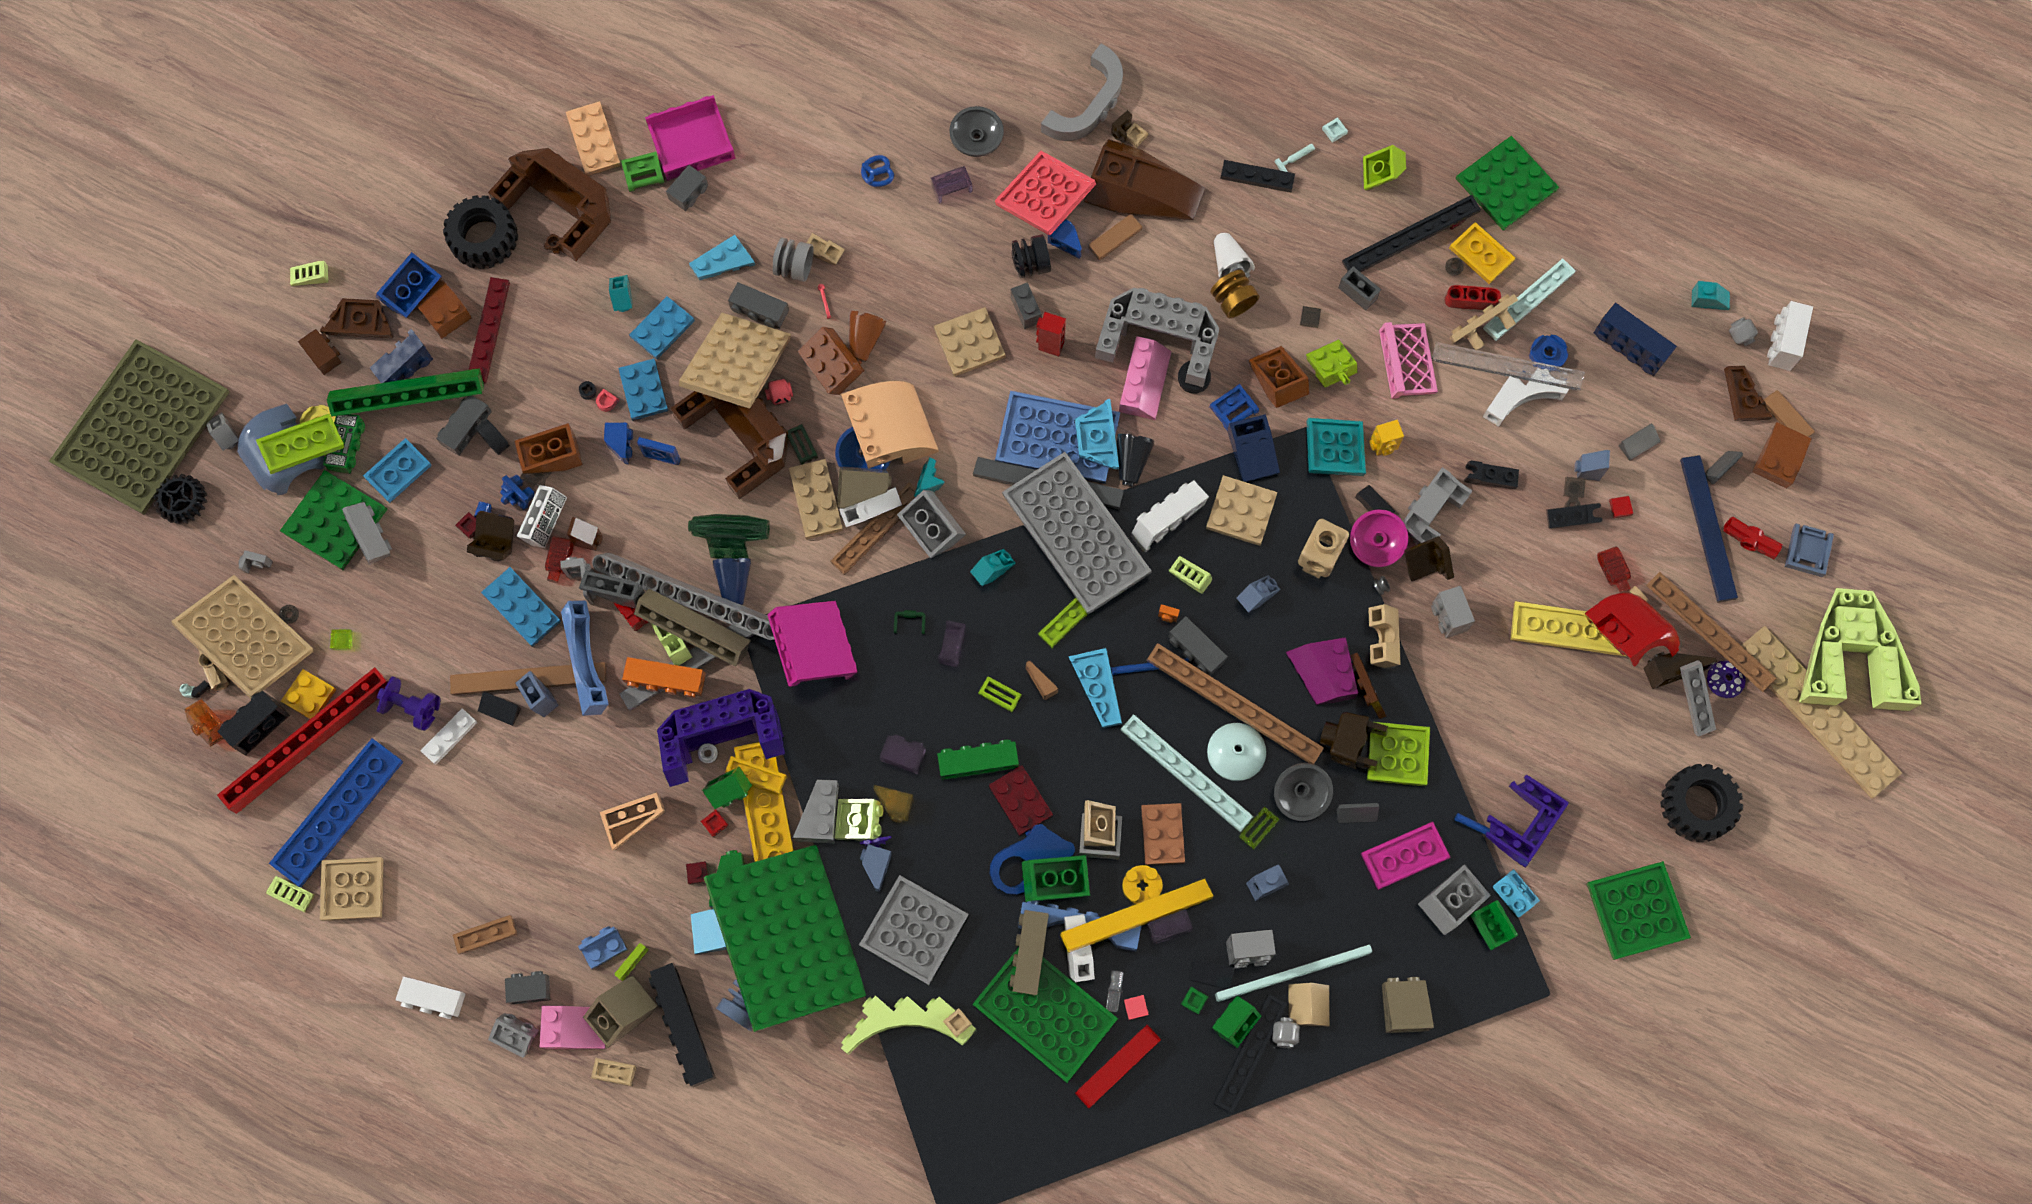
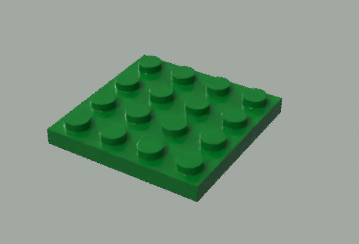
M1512 136L1508 137L1456 176V180L1470 195H1473L1476 202L1503 231L1559 189V186Z
M324 470L283 525L280 532L339 569L344 570L360 546L343 515L342 509L365 502L366 506H371L375 514L372 518L377 523L385 514L387 508Z
M1664 861L1586 883L1613 960L1691 938Z

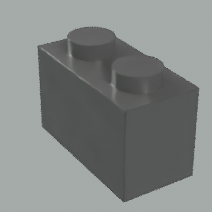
M688 165L666 190L668 199L686 211L695 204L697 197L707 190L708 182L706 176Z
M1352 267L1341 278L1338 287L1365 311L1378 299L1381 292L1377 285L1355 267Z
M1028 282L1011 288V300L1024 329L1037 325L1038 319L1042 317V314Z
M543 971L531 972V976H523L522 973L511 974V978H505L506 1003L513 1005L551 1000L549 976L543 974Z

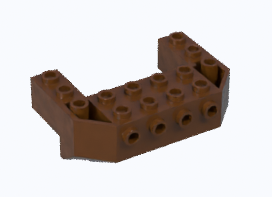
M549 148L522 151L511 156L508 159L511 167L488 192L490 198L498 199L509 210L531 186L575 217L577 221L560 239L558 244L564 254L577 262L611 223L609 198L606 188Z
M694 391L670 408L674 418L684 430L715 409L753 456V459L725 478L729 488L739 500L785 467L789 444L787 435L789 434L784 426L778 424L775 415L766 409L767 406L761 398L758 399L757 397L751 408H747Z

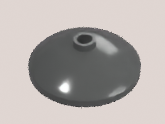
M973 106L965 108L955 115L951 121L949 133L951 142L958 151L968 156L981 157L992 153L999 147L1003 139L1004 129L1001 119L995 112L985 107Z
M1300 763L1287 768L1277 779L1274 788L1275 802L1280 811L1285 816L1297 821H1307L1320 816L1328 808L1333 797V785L1328 774L1319 766L1310 763ZM1300 785H1303L1302 790H1297Z

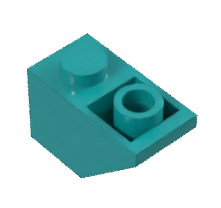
M1005 549L982 557L970 572L983 586L996 580L1014 566L1016 562Z

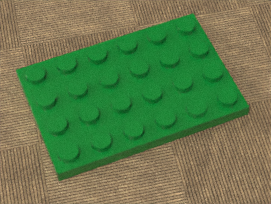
M1018 947V949L1014 952V954H1018L1019 947ZM1013 954L972 1005L1063 1081L1068 1083L1118 1018L1044 957L1042 959L1037 995L1013 992V987H1010L1011 974L1015 975L1016 967L1013 966Z

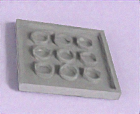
M899 875L859 946L925 984L930 985L969 914Z

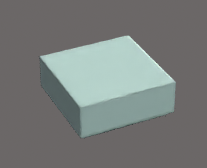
M1338 117L1322 128L1332 143L1348 133V130Z

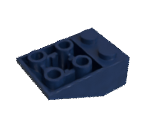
M1266 414L1229 423L1227 433L1243 482L1279 474L1278 461Z

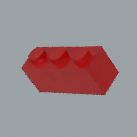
M1044 312L1043 318L1039 317L1036 328H1038L1036 332L1038 350L1059 357L1065 342L1066 318Z

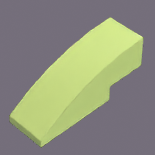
M651 623L674 665L679 666L692 658L683 639Z

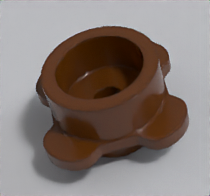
M551 234L547 238L546 243H544V248L553 251L554 254H559L560 246L558 242L560 237Z

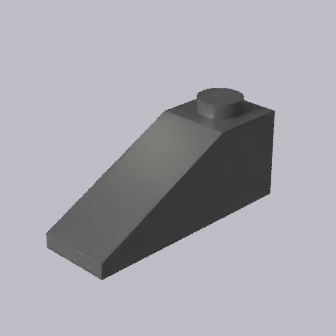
M586 570L579 589L635 609L638 599L645 593L638 582Z

